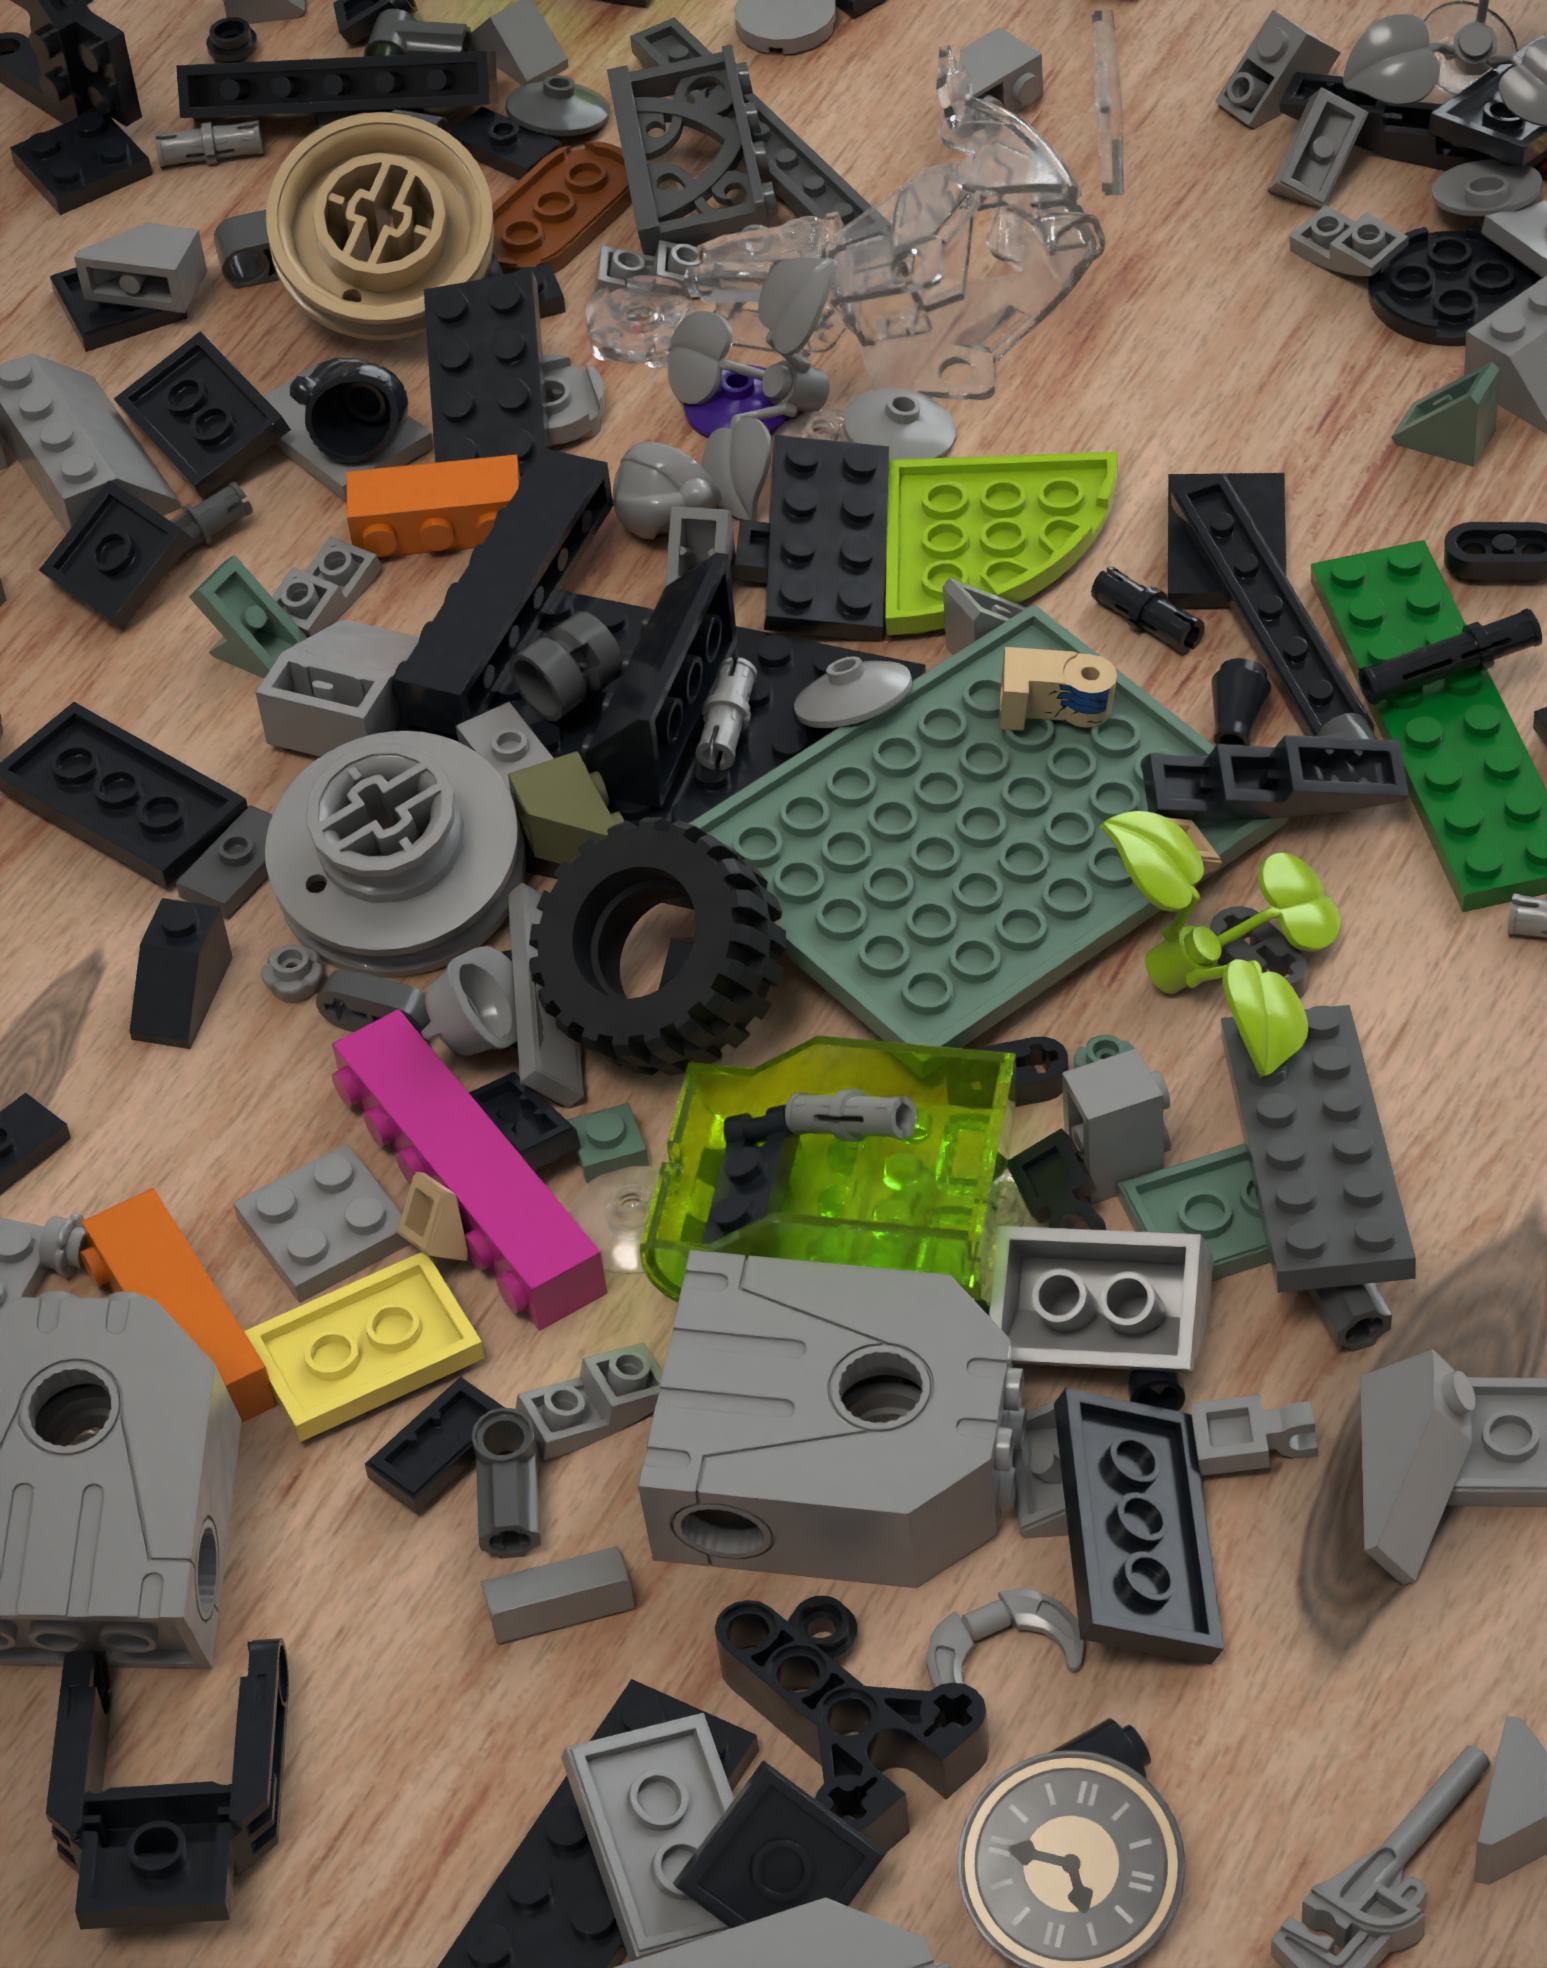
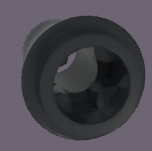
M1235 658L1222 663L1219 671L1211 679L1215 721L1214 743L1216 745L1250 746L1251 735L1272 687L1267 679V671L1261 664L1249 659Z

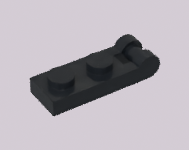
M786 1104L770 1107L765 1115L753 1118L750 1114L743 1113L729 1116L725 1119L723 1129L726 1148L700 1247L702 1251L745 1255L746 1259H748V1256L760 1257L772 1254L800 1135L790 1132L786 1125ZM766 1142V1145L758 1147L760 1143Z

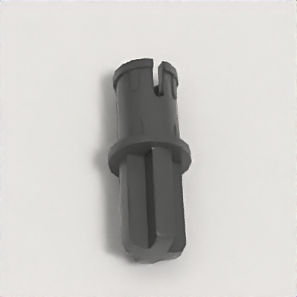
M231 482L228 484V487L194 507L186 504L182 507L183 514L171 520V522L182 528L193 538L184 552L201 542L205 546L212 543V535L242 517L253 513L250 502H242V499L247 496L236 482Z

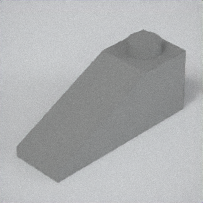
M1433 1349L1360 1376L1364 1551L1402 1585L1414 1582L1417 1578L1472 1443L1471 1411L1476 1406L1473 1387L1463 1372L1455 1371Z

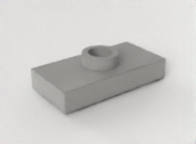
M510 702L456 725L458 741L480 754L494 767L507 785L510 794L508 773L554 759Z

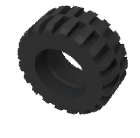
M663 817L644 818L639 821V828L629 821L613 825L607 829L608 838L601 840L594 835L578 847L581 855L571 863L565 859L553 874L559 879L551 893L544 890L536 908L543 912L540 924L532 923L529 945L538 950V956L530 958L529 961L532 981L543 987L538 990V999L545 1012L556 1018V1026L564 1034L582 1044L585 1048L619 1066L623 1065L634 1072L654 1075L660 1070L669 1076L687 1073L691 1069V1061L706 1067L722 1058L723 1055L720 1049L723 1046L729 1044L737 1048L750 1036V1033L745 1029L754 1017L763 1020L771 1006V1003L765 1000L770 986H780L784 967L776 963L777 953H784L786 951V930L774 923L780 920L782 916L778 899L767 890L768 881L756 867L727 845L692 824L680 820L670 823ZM690 896L695 911L696 930L692 949L683 967L671 981L657 991L642 997L627 999L620 978V960L624 944L632 928L645 913L656 905L672 898Z

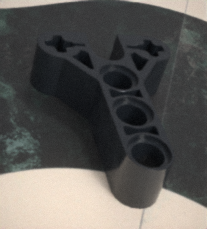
M744 1600L735 1602L726 1607L717 1617L715 1634L723 1680L735 1693L822 1766L824 1784L817 1791L815 1799L886 1853L909 1833L906 1793L882 1773L883 1771L896 1767L908 1769L947 1800L974 1776L987 1761L989 1753L987 1711L984 1699L976 1689L966 1684L955 1682L941 1684L930 1691L864 1686L775 1610L760 1601ZM751 1645L758 1646V1647H756V1648L748 1649V1650H747V1649H741V1648H743V1647L751 1646ZM801 1687L810 1688V1689H808V1690H806V1691H802V1692H792V1691H791V1690H793V1689H795V1688H801ZM849 1730L862 1731L850 1736L841 1735L844 1731Z

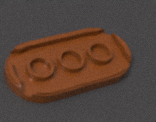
M604 142L584 143L585 149L575 151L571 150V145L558 148L544 157L492 205L494 224L493 253L497 257L503 274L516 272L525 267H536L550 263L554 274L568 265L632 204L622 148Z

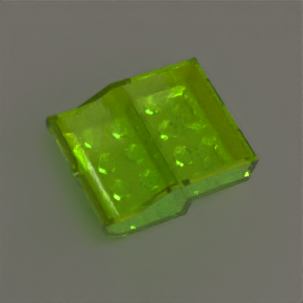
M817 1035L755 1068L689 1062L667 1141L669 1163L662 1162L639 1247L641 1265L647 1278L661 1293L675 1302H679L690 1250L745 1255L746 1260H748V1256L949 1274L974 1300L981 1301L994 1240V1225L1000 1192L1003 1190L1011 1147L1016 1099V1054ZM842 1089H859L867 1096H908L912 1099L916 1107L917 1123L915 1130L908 1138L895 1139L893 1137L865 1136L859 1142H843L838 1140L833 1134L800 1135L782 1212H774L711 1244H701L726 1148L723 1128L727 1117L748 1113L753 1118L764 1116L768 1108L787 1104L791 1095L794 1093L799 1094V1092L814 1095H836ZM766 1142L760 1143L758 1147L766 1145Z

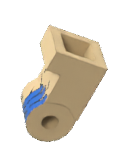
M1005 647L1000 681L999 730L1024 731L1025 718L1066 720L1075 726L1084 728L1096 727L1105 723L1110 717L1117 681L1115 667L1105 658L1092 654H1080L1074 651Z

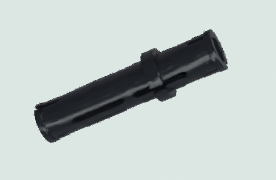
M1528 608L1521 610L1520 613L1483 626L1479 622H1474L1463 626L1461 634L1422 648H1417L1378 664L1359 668L1360 686L1367 701L1370 704L1376 705L1382 700L1424 685H1429L1471 668L1483 671L1492 668L1496 659L1532 646L1541 645V627L1536 615L1531 609L1528 610Z

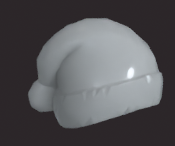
M646 441L634 445L621 458L620 466L615 473L612 499L616 516L627 530L640 538L654 540L659 536L669 534L671 506L716 509L722 497L718 486L711 476L690 456L667 444Z

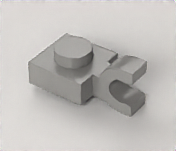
M1260 1394L1191 1403L1200 1476L1269 1468V1450L1273 1449L1291 1458L1318 1456L1311 1401L1293 1403L1280 1409L1268 1411L1262 1410Z

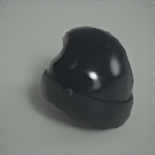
M336 357L320 362L310 376H297L290 384V396L299 405L305 406V426L310 438L313 440V444L318 446L319 451L324 452L326 456L343 463L366 461L382 453L395 442L407 420L409 401L404 385L392 371L378 364L354 358Z

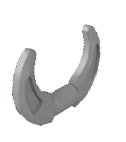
M1024 1588L998 1592L1000 1600L962 1615V1619L954 1611L937 1625L930 1638L926 1666L932 1687L935 1688L941 1684L952 1682L964 1684L961 1677L962 1667L968 1655L974 1649L973 1642L1011 1626V1622L1017 1630L1039 1632L1053 1639L1065 1655L1067 1669L1072 1673L1078 1672L1084 1655V1640L1080 1639L1077 1618L1061 1601L1036 1590Z

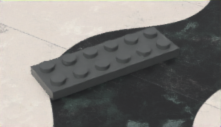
M1350 1005L1333 1007L1315 1006L1310 1009H1304L1308 1020V1035L1303 1046L1273 1073L1264 1078H1259V1074L1243 1042L1234 1018H1221L1222 1043L1278 1293L1416 1279V1257Z

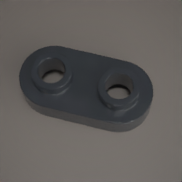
M1466 522L1450 529L1445 536L1444 564L1452 574L1468 580L1547 578V524L1539 522Z

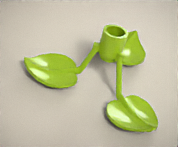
M1133 811L1109 818L1099 828L1115 844L1123 864L1137 888L1157 908L1169 912H1178L1172 923L1161 930V934L1166 940L1150 949L1145 956V967L1150 979L1163 992L1176 994L1187 986L1195 988L1204 981L1223 978V988L1229 1008L1259 1074V1078L1270 1075L1295 1054L1307 1039L1308 1020L1304 1007L1292 986L1283 976L1276 972L1263 973L1261 965L1256 960L1245 961L1235 959L1227 965L1216 967L1217 960L1221 956L1222 947L1275 918H1278L1283 934L1288 942L1297 949L1315 952L1333 943L1341 929V915L1334 900L1326 894V887L1322 880L1300 858L1289 853H1275L1260 864L1258 872L1260 890L1272 907L1261 911L1219 936H1216L1212 930L1205 926L1184 927L1200 900V895L1193 885L1201 880L1204 875L1202 859L1190 837L1175 822L1156 813Z

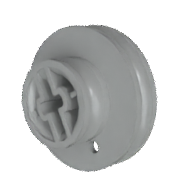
M391 731L372 734L342 744L315 760L296 777L282 795L273 812L266 835L265 859L268 877L284 918L293 934L305 947L315 950L320 959L339 969L353 970L380 978H396L419 975L447 966L451 959L479 947L490 938L509 914L508 893L523 882L526 867V850L522 829L511 794L500 774L487 760L469 747L440 735L416 731ZM324 881L327 883L326 888L319 893L308 891L313 882Z

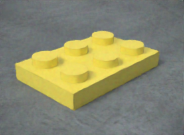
M424 1252L415 1254L244 1331L266 1366L273 1396L299 1442L485 1358L481 1339L431 1258Z

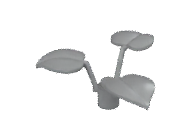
M1479 0L1475 22L1468 23L1458 30L1454 38V45L1452 46L1440 41L1429 43L1427 25L1418 16L1394 14L1374 23L1356 42L1346 63L1343 85L1348 90L1362 93L1382 103L1408 105L1421 101L1428 96L1438 82L1440 63L1434 52L1444 54L1447 60L1453 59L1456 67L1467 75H1480L1487 72L1490 68L1497 69L1500 65L1513 64L1515 66L1509 69L1499 82V93L1504 105L1512 114L1523 121L1547 127V38L1533 42L1527 48L1523 58L1515 53L1496 55L1497 38L1492 28L1486 25L1489 0Z
M790 258L780 262L770 271L761 290L758 316L760 322L770 329L766 336V342L786 360L772 364L766 370L725 359L731 346L733 333L727 320L717 313L697 311L689 314L678 324L671 340L672 349L668 354V380L673 394L680 401L692 405H700L708 401L717 391L722 369L761 380L764 394L768 396L773 404H776V406L734 415L731 419L730 429L718 428L711 433L707 440L701 466L711 476L721 492L722 500L718 507L731 510V515L736 518L757 521V503L768 474L772 452L769 430L760 420L780 415L794 417L797 410L815 413L827 401L830 390L827 374L821 369L811 367L810 360L800 358L796 353L807 344L817 326L839 264L837 260L830 258Z

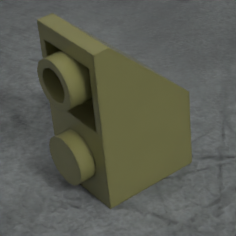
M578 751L508 773L511 796L522 832L534 856L558 864H562L566 859L572 863L581 855L578 847L594 835L604 840L609 837L608 828L624 822L620 812L609 813L607 809L609 798L603 779L598 771L589 774Z

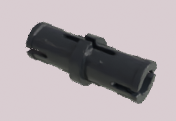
M1113 566L1107 567L1106 572L1102 570L1095 578L1091 589L1092 598L1123 615L1124 618L1128 619V625L1139 633L1147 631L1165 641L1181 654L1189 653V648L1193 650L1201 641L1205 630L1204 622L1173 605V603L1168 601L1167 595L1157 587L1150 586L1147 588L1140 585Z

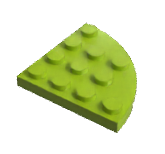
M1118 451L889 460L885 618L887 636L901 634L921 635L929 631L945 629L943 586L949 578L1014 603H1019L1033 596L1057 580L1085 554L1106 523L1117 491Z

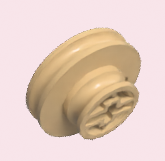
M375 112L352 115L329 123L311 133L289 153L276 173L269 191L266 208V227L277 276L290 298L303 312L313 320L338 333L366 340H396L426 332L424 289L484 279L489 269L494 249L492 200L485 176L470 152L457 139L425 120L397 113ZM392 221L394 224V228L390 227Z

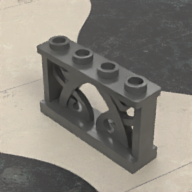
M732 44L722 46V52L629 72L628 65L607 69L633 211L643 254L655 256L659 240L698 247L761 233V237L771 236L772 232L768 216L778 214V208L772 181L761 183L760 175L770 173L763 141L752 142L751 135L761 133L755 101L744 103L743 95L751 94L753 90L747 62L736 64ZM721 85L725 89L723 97L718 101L707 100L710 94L707 87ZM703 89L696 95L694 104L686 102L691 91ZM674 95V99L662 98ZM733 110H735L738 128L724 118ZM665 122L671 123L665 135L661 137H651L648 135V132L653 128H661L665 132ZM683 126L698 130L722 144L721 150L715 159L695 180L685 169L675 164L665 162L648 163V160L665 154L678 142ZM743 155L748 174L735 171ZM666 180H675L684 187V189L679 191L674 183V186L667 191H662L658 188ZM734 189H741L747 195L744 204L718 210L713 209L706 203L713 196L718 203L731 206L732 201L726 195ZM695 209L699 213L691 216H686Z

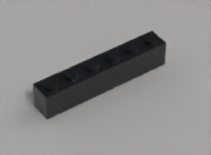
M496 51L176 65L180 119L499 104Z
M544 448L533 467L524 471L518 490L507 507L503 506L500 508L495 518L494 527L485 541L474 548L469 565L458 582L450 585L444 604L433 621H428L424 625L419 642L407 661H402L395 671L393 692L398 696L403 723L458 736L456 725L484 713L510 671L511 658L525 648L613 507L608 462Z

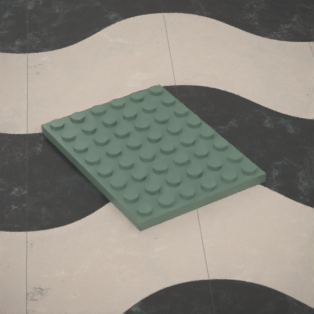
M1035 604L913 680L911 690L906 697L891 709L866 721L839 727L689 823L727 845L761 872L768 881L767 890L777 897L782 910L781 919L774 923L786 930V951L784 954L922 1075L1161 911V909L1151 904L1137 888L1127 872L1115 844L1099 826L1109 818L1122 813L1133 811L1148 812L1141 765L1150 753L1209 756L1215 748L1213 744L1117 669L1112 712L1105 723L1096 727L1084 728L1075 726L1066 720L1025 718L1024 731L999 730L1000 681L1005 647L1074 651L1080 654L1100 656ZM1289 817L1193 821L1223 862L1218 870L1203 875L1201 880L1193 886L1196 887L1289 822Z

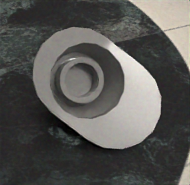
M489 946L476 947L451 959L447 969L430 984L424 993L425 1006L431 1022L421 1031L423 1039L439 1035L441 1040L460 1056H473L492 1049H504L517 1042L512 961L502 952Z

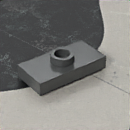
M250 805L178 879L176 885L179 897L192 903L221 907L223 917L228 919L268 877L265 845L272 814Z

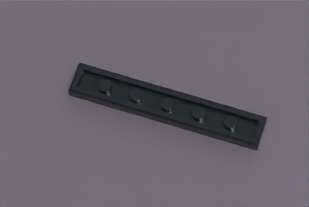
M1222 474L1172 491V508L1304 735L1317 737L1321 728L1328 721L1347 713L1363 716L1374 733V723L1227 476Z

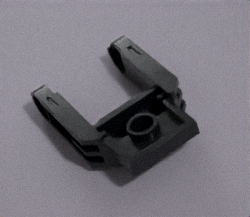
M11 0L28 12L31 33L29 38L15 32L0 33V54L14 52L9 55L0 56L1 84L62 124L74 120L80 114L91 112L93 109H96L103 115L107 114L125 127L142 118L124 32L91 12L87 5L92 3L93 0Z
M283 1638L252 1640L247 1644L249 1650L248 1676L240 1677L232 1783L229 1785L209 1781L116 1787L102 1792L112 1706V1679L108 1655L106 1651L98 1650L75 1651L65 1654L46 1816L52 1824L51 1832L53 1838L58 1842L57 1852L59 1857L79 1874L75 1913L80 1930L230 1920L233 1876H240L276 1846L279 1841L289 1699L288 1658Z

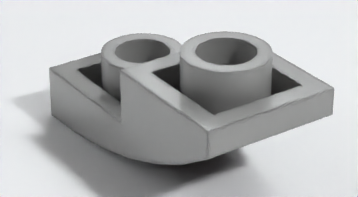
M1324 205L1289 235L1290 252L1321 267L1355 276H1373L1409 244L1407 235L1368 213H1365L1355 222L1327 205Z
M662 240L658 242L655 256L641 254L631 249H618L601 245L596 266L594 296L614 300L660 302L706 295L710 287L712 251L699 249L689 244H676Z
M330 536L305 572L292 567L272 598L304 634L313 636L327 628L344 614L369 587L383 567L376 554Z
M642 1342L583 1358L579 1378L520 1393L517 1395L515 1409L524 1413L531 1420L538 1453L543 1461L611 1436L655 1411L663 1372L645 1343Z

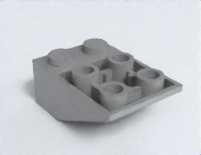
M342 619L283 651L255 692L267 744L321 757L336 747L352 740L372 734L396 731L402 721L398 696L393 692V678L398 665L402 661H407L419 642V637Z

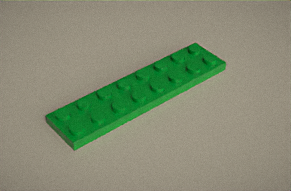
M1425 540L1311 564V583L1362 694L1363 691L1358 677L1359 668L1369 667L1411 652L1417 648L1461 634L1463 626H1466ZM1471 668L1429 685H1424L1382 700L1376 705L1370 704L1365 698L1383 740L1400 741L1410 799L1462 912L1512 902L1514 893L1531 897L1547 894V790L1488 669L1478 671L1475 668Z

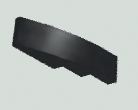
M1296 72L1279 102L1281 113L1299 121L1310 97L1322 87L1369 112L1354 145L1398 160L1447 171L1468 162L1495 159L1493 156L1471 148L1455 147L1447 139L1428 133L1431 113L1443 104L1416 102L1408 105H1391L1382 103L1362 93L1346 89L1343 85L1342 76Z
M1284 735L1275 747L1217 744L1209 756L1150 753L1141 765L1148 812L1175 819L1229 821L1284 818L1342 812L1405 802L1409 797L1400 741Z

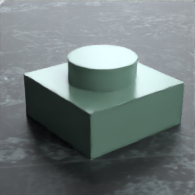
M629 1103L567 1119L577 1129L581 1148L575 1150V1154L586 1183L649 1166L647 1150Z

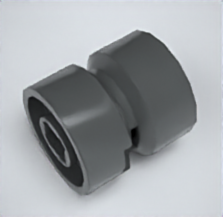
M578 611L556 626L549 633V638H539L514 655L510 661V670L513 681L527 704L546 720L558 721L586 700V694L595 695L621 677L624 659L616 639L608 628L588 612Z

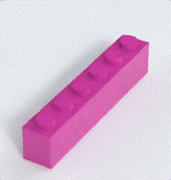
M399 1009L332 1043L338 1068L337 1071L332 1073V1081L343 1102L348 1107L357 1104L364 1113L365 1124L375 1142L380 1147L389 1144L395 1151L399 1168L410 1185L416 1171L424 1172L456 1194L468 1255L479 1270L482 1271L489 1268L495 1275L499 1292L507 1306L514 1313L523 1310L536 1328L541 1331L608 1293L601 1251Z

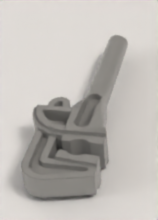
M1466 1746L1379 1848L1350 1865L1338 1875L1314 1885L1311 1888V1892L1302 1902L1303 1923L1291 1917L1287 1918L1281 1925V1929L1271 1939V1956L1283 1968H1376L1388 1953L1403 1950L1424 1936L1425 1915L1423 1911L1426 1906V1885L1420 1879L1414 1877L1405 1878L1401 1881L1403 1867L1489 1768L1490 1760L1487 1755L1475 1746ZM1306 1925H1308L1314 1930H1322L1328 1932L1333 1938L1327 1935L1318 1936L1312 1934L1307 1929ZM1334 1942L1343 1949L1337 1957L1334 1955Z

